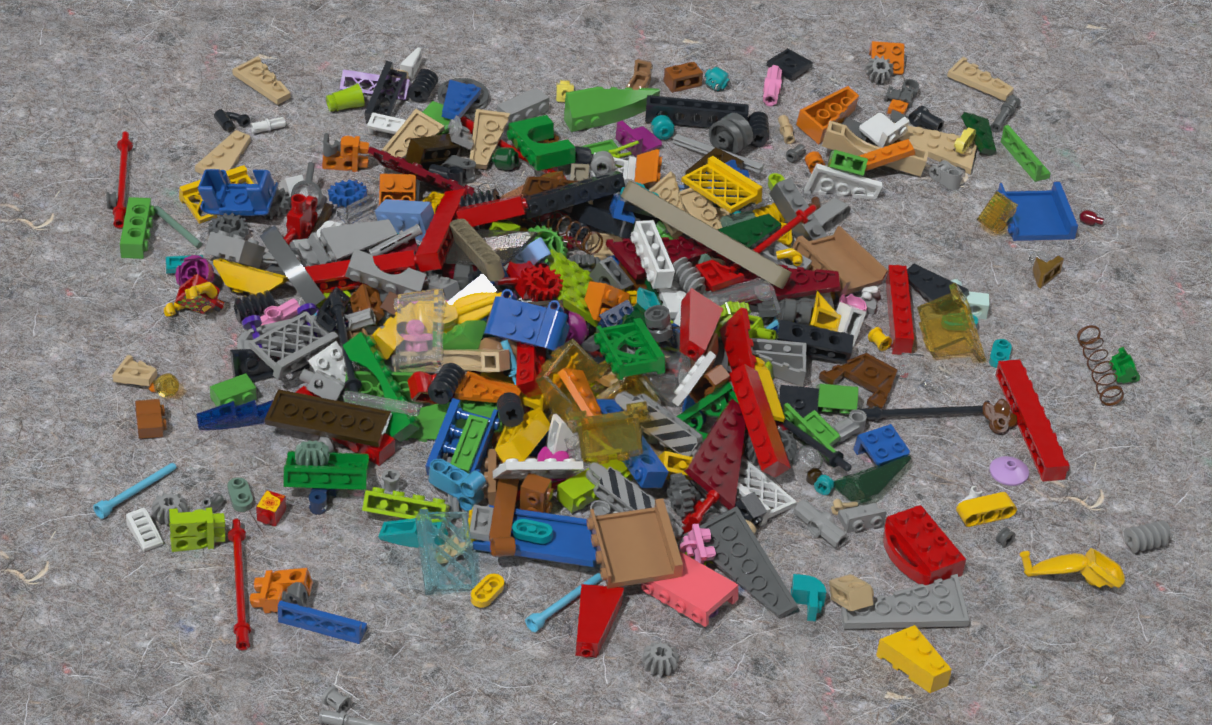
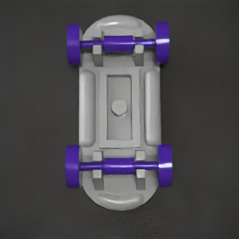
M307 303L298 307V315L307 311L315 319L316 315L314 314L317 312L315 304ZM252 315L246 317L242 321L243 328L246 331L239 337L237 349H251L248 346L251 340L291 319L261 325L260 316ZM305 319L300 321L301 325L310 326V323ZM287 328L285 332L296 334V329ZM299 330V334L310 336V331ZM313 332V337H323L320 333ZM272 336L271 340L282 341V337ZM285 338V342L295 344L296 339ZM299 340L298 344L307 346L309 341ZM257 344L259 348L268 349L266 344ZM271 345L270 349H280L281 347Z

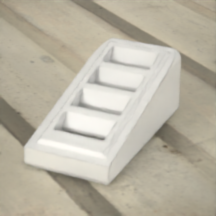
M417 47L400 64V70L409 73V80L414 78L421 64V48Z
M145 508L126 514L127 526L143 552L163 545V541Z

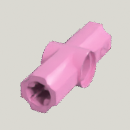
M776 65L768 68L763 89V102L766 106L771 107L777 104L782 82V70Z
M293 298L278 307H267L264 315L260 317L261 325L294 317L298 314L297 309L300 307L298 301Z

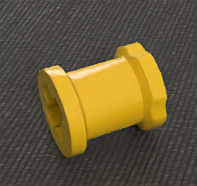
M875 327L868 334V340L874 342L880 351L887 350L892 344V339L884 335L880 327Z

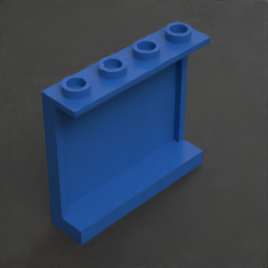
M1053 182L1052 190L1005 191L1003 184H999V188L995 192V198L999 202L1000 211L1003 212L1004 222L1007 223L1008 233L1011 234L1013 241L1075 239L1078 224L1060 182Z

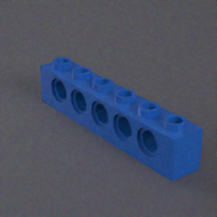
M596 399L603 418L598 422H594L640 487L662 488L669 471L637 427L627 420V416L623 414V408L616 403L615 399Z

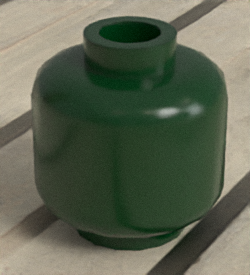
M500 147L493 153L492 163L495 164L498 170H513L519 163V154L512 147Z

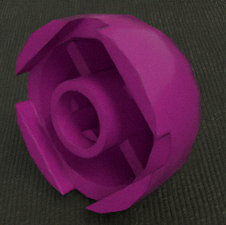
M199 255L186 257L183 259L184 262L181 266L178 265L175 277L179 286L183 285L195 274L200 275L212 284L214 282V268L208 260Z
M564 310V313L568 315L566 322L570 326L565 345L567 349H575L587 339L589 329L587 328L586 321L580 314Z

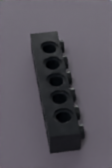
M647 95L645 122H652L655 117L665 115L671 119L673 124L710 128L712 124L730 113H737L748 121L749 104Z
M611 171L525 196L523 198L527 200L528 209L520 217L530 219L621 192L622 187H625L623 173Z

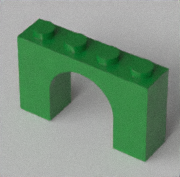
M547 115L509 123V130H507L508 139L512 141L515 148L521 152L522 156L528 160L529 164L536 171L575 163V146L568 139L553 143H537V141L554 138V122Z

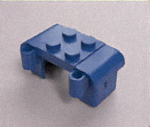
M206 169L198 186V191L203 200L200 208L203 212L212 215H224V213L227 215L234 213L236 216L267 215L279 183H274L268 170L253 169L258 184H231L225 170Z
M505 289L501 297L495 296L484 334H491L497 338L536 347L540 346L545 350L560 353L563 351L570 326L566 322L568 315L563 313L564 308L558 301H551L548 308L517 301V296L510 289Z

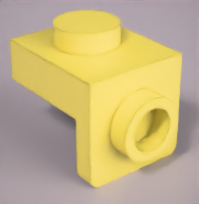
M560 80V83H556V101L565 102L566 92L574 91V85L569 80Z

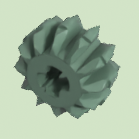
M317 440L301 442V444L296 446L295 450L296 464L307 466L328 465L330 452L328 446L324 442H318Z

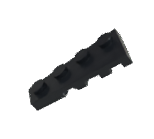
M915 263L907 269L909 285L915 290H919L921 295L925 299L928 298L935 308L938 307L943 315L948 314L969 295L967 288Z

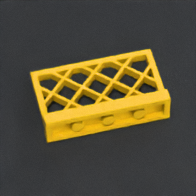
M714 156L708 158V164L683 176L681 182L729 213H733L751 202L755 204L762 202V186ZM701 179L712 180V182L701 181ZM702 187H712V189H704ZM714 187H723L724 189H714ZM715 195H724V197H716ZM726 195H737V197H726Z
M245 165L226 171L231 184H242L245 182L247 184H254L247 174ZM201 180L179 187V200L182 204L185 203L199 224L212 218H217V215L212 214L201 217L198 213L201 210L200 206L203 201L198 191ZM195 199L200 200L199 204H195L190 201Z

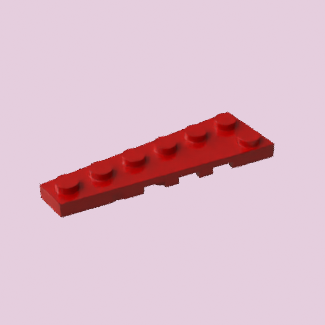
M742 307L719 330L732 371L743 364L755 369L756 356L752 355L751 350L754 346L753 339L749 338L748 332L751 330L748 311Z

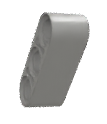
M833 198L813 214L826 233L849 215L851 207L841 200Z

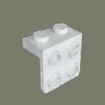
M877 113L861 124L859 130L879 147H885L905 135L908 131L909 120L903 117L898 122L893 123L884 114Z

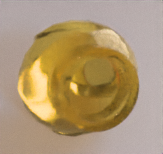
M165 373L152 382L149 390L153 393H158L162 397H171L178 391L179 381L171 373Z

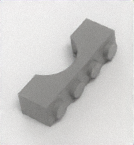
M357 249L353 251L345 277L353 281L368 284L370 287L379 288L388 293L391 291L407 300L418 299L426 276L425 273L411 268L397 275L384 273L375 265L373 255Z

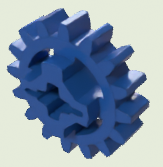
M351 179L347 182L341 180L339 183L335 182V186L331 185L330 189H328L329 201H332L333 205L338 204V207L344 206L345 208L348 205L354 207V204L360 205L361 201L365 202V198H367L366 185H363V182L358 183V180L352 181Z

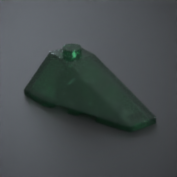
M909 455L883 465H876L875 467L861 470L858 473L833 480L834 488L851 502L860 500V503L871 501V496L879 494L911 460V456Z

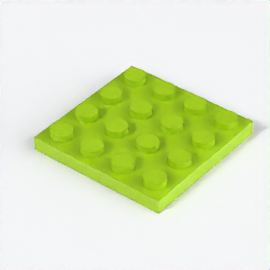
M551 249V254L548 257L550 270L555 269V274H561L560 279H563V287L556 300H563V307L580 314L585 321L594 327L598 326L599 322L593 320L584 300L589 281L594 282L589 276L590 272L580 268L576 262L568 260L562 253Z

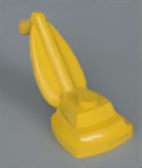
M479 292L458 298L452 305L441 300L418 301L414 304L415 320L422 322L424 326L423 333L433 334V340H436L442 333L451 331L456 324L460 325L468 320H481L488 316L491 312L495 296L501 297L502 292Z
M1090 548L1085 556L1080 553L1060 555L1041 561L1033 567L1029 556L1030 552L1022 551L1020 553L1024 573L1028 577L1080 571L1086 581L1092 586L1102 587L1108 585L1111 588H1120L1125 582V576L1120 565L1093 548Z

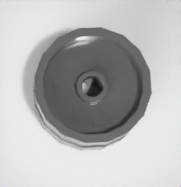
M730 113L712 124L709 129V139L713 147L737 154L751 144L753 132L750 124L743 116L737 113Z

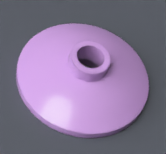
M1009 456L998 457L990 464L991 476L1001 484L1017 486L1023 484L1028 479V467L1017 458Z

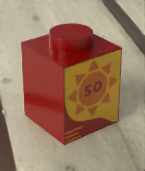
M266 490L256 506L257 521L276 527L286 511V496Z

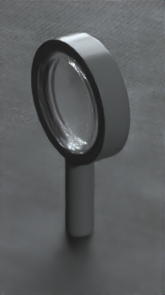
M308 162L306 178L294 185L291 197L295 194L316 197L318 207L322 199V192L319 186L312 182L315 163Z

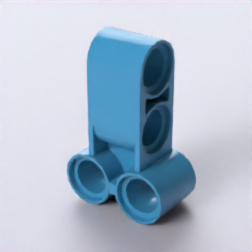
M443 459L431 461L429 482L457 498L459 506L463 510H472L474 504L478 505L483 500L484 493L481 488L486 484V479L482 473L473 471L468 474Z

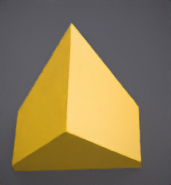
M817 291L809 325L838 332L841 315Z

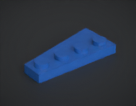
M449 80L442 117L454 120L457 115L461 118L479 97L481 88L476 87L474 84Z

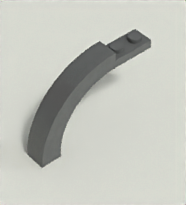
M275 225L266 228L262 232L263 234L260 235V238L305 303L316 305L325 299V296L289 247Z

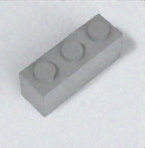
M534 88L498 104L497 112L510 113V118L506 125L509 129V123L534 118L548 112L549 97L538 88Z

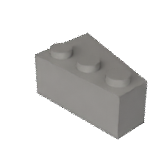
M220 230L218 233L210 232L204 253L254 268H260L265 247L260 246L259 241L252 239L245 241L244 237L238 235L229 237L230 233Z

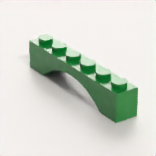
M360 332L346 342L343 347L352 362L368 368L379 380L384 393L385 410L391 411L392 414L387 429L393 438L402 442L420 429L417 424L418 418L410 411L408 400L401 395V387L393 380L391 369L384 364L383 360L385 358L376 349L374 338L371 335L367 336Z

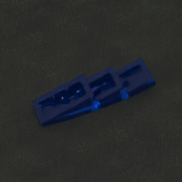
M253 400L238 406L232 401L197 413L199 430H222L264 423L273 400L259 405Z

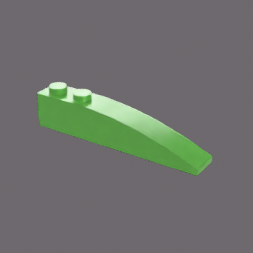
M593 87L566 92L564 121L571 132L616 123L645 112L647 95L660 96V90L655 88L633 90L632 88L617 89V87H611L610 89H604L603 87Z
M460 400L463 411L491 418L493 410H497V403ZM451 401L446 404H434L411 410L418 418L417 424L420 429L405 440L409 438H416L421 442H427V439L436 440ZM457 420V428L464 429L467 420ZM502 422L499 429L495 431H502ZM386 429L385 433L391 436L388 429Z

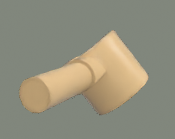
M835 499L833 501L834 506L831 507L832 513L838 515L839 510L857 507L858 502L842 503L840 499Z

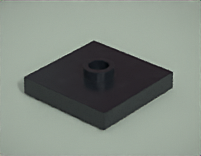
M787 48L768 60L766 66L769 68L773 65L779 66L782 70V75L793 80L813 66V62Z
M780 385L779 402L783 414L786 403L802 418L814 410L818 413L819 388Z

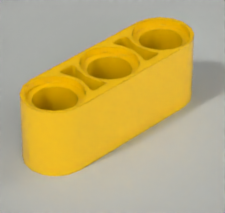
M1000 492L964 500L957 505L956 511L967 527L1008 519L1017 512V507L1006 492Z

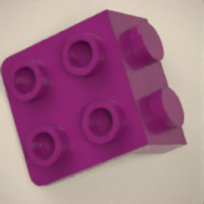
M623 120L617 122L615 139L624 146L639 141V144L627 148L635 157L662 147V141L644 126L632 129Z

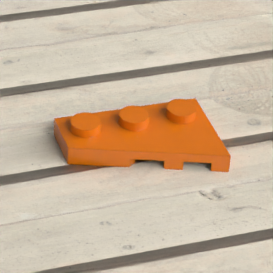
M568 368L560 370L558 372L559 376L586 419L598 422L603 418L601 409L584 371Z
M467 371L455 392L454 399L497 403L499 397L504 393H515L520 398L523 392L514 384Z

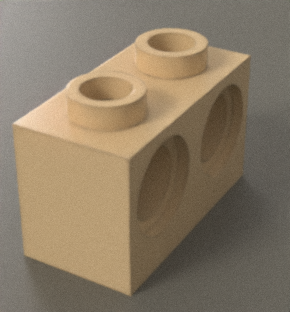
M849 574L829 580L831 600L849 611L873 605V588L870 584L856 576Z

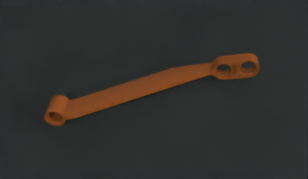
M502 431L494 432L492 437L493 449H495ZM497 454L498 462H501V464H503L501 458ZM498 479L489 533L490 550L493 557L515 555V540L510 535L519 479Z

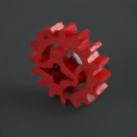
M539 264L538 268L532 265L531 269H526L521 279V285L525 286L524 291H529V296L535 295L537 300L539 297H542L543 301L547 297L553 300V297H558L559 292L562 290L563 279H560L561 274H555V269L549 270V266L543 268Z

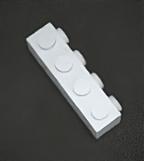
M654 220L636 221L634 231L631 233V241L635 244L637 255L640 256L642 268H645L647 280L650 281L653 289L671 288L675 270Z

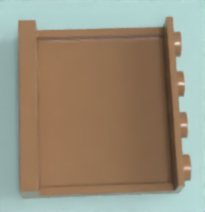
M840 226L837 227L833 235L812 241L799 236L792 247L801 255L812 260L810 270L822 269L839 272L841 291L835 292L839 297L842 294L847 295L863 290L865 287L881 285L888 272L881 263Z
M663 498L655 499V506L647 509L595 516L594 510L590 509V518L586 519L587 528L592 530V546L597 549L595 552L597 564L601 563L600 575L602 581L605 580L607 589L682 577L683 563Z

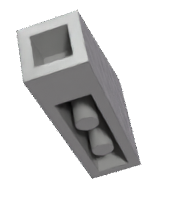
M389 219L323 228L320 232L319 242L323 248L327 249V256L332 263L350 260L354 249L370 254L369 249L396 236L397 232Z

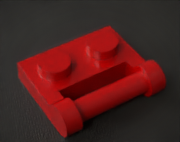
M710 490L704 501L699 500L693 506L694 512L692 514L689 513L682 520L684 524L681 527L684 530L682 532L683 535L692 530V524H700L704 515L720 498L717 491Z

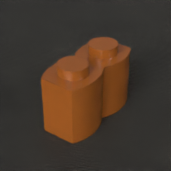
M722 365L714 367L700 377L689 395L697 403L727 383L730 379L729 373Z
M159 399L135 401L139 439L163 437V431L167 430L166 418L162 419V416H165L164 404L160 405Z

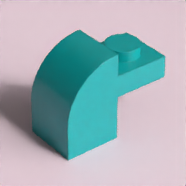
M793 574L791 596L796 604L807 605V621H816L817 613H821V607H824L827 593L826 588L819 579L813 576Z

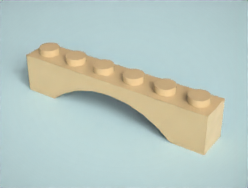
M829 121L822 147L856 156L883 148L863 141L852 133L846 125ZM913 146L915 155L885 164L884 166L921 177L929 151Z
M509 349L428 350L424 352L401 350L393 352L394 372L440 370L446 363H455L463 370L480 372H501L510 369Z

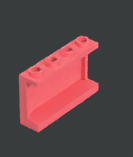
M679 551L683 563L682 577L641 583V589L646 594H650L662 603L674 608L677 612L706 627L709 624V616L726 601L731 604L738 601V584Z

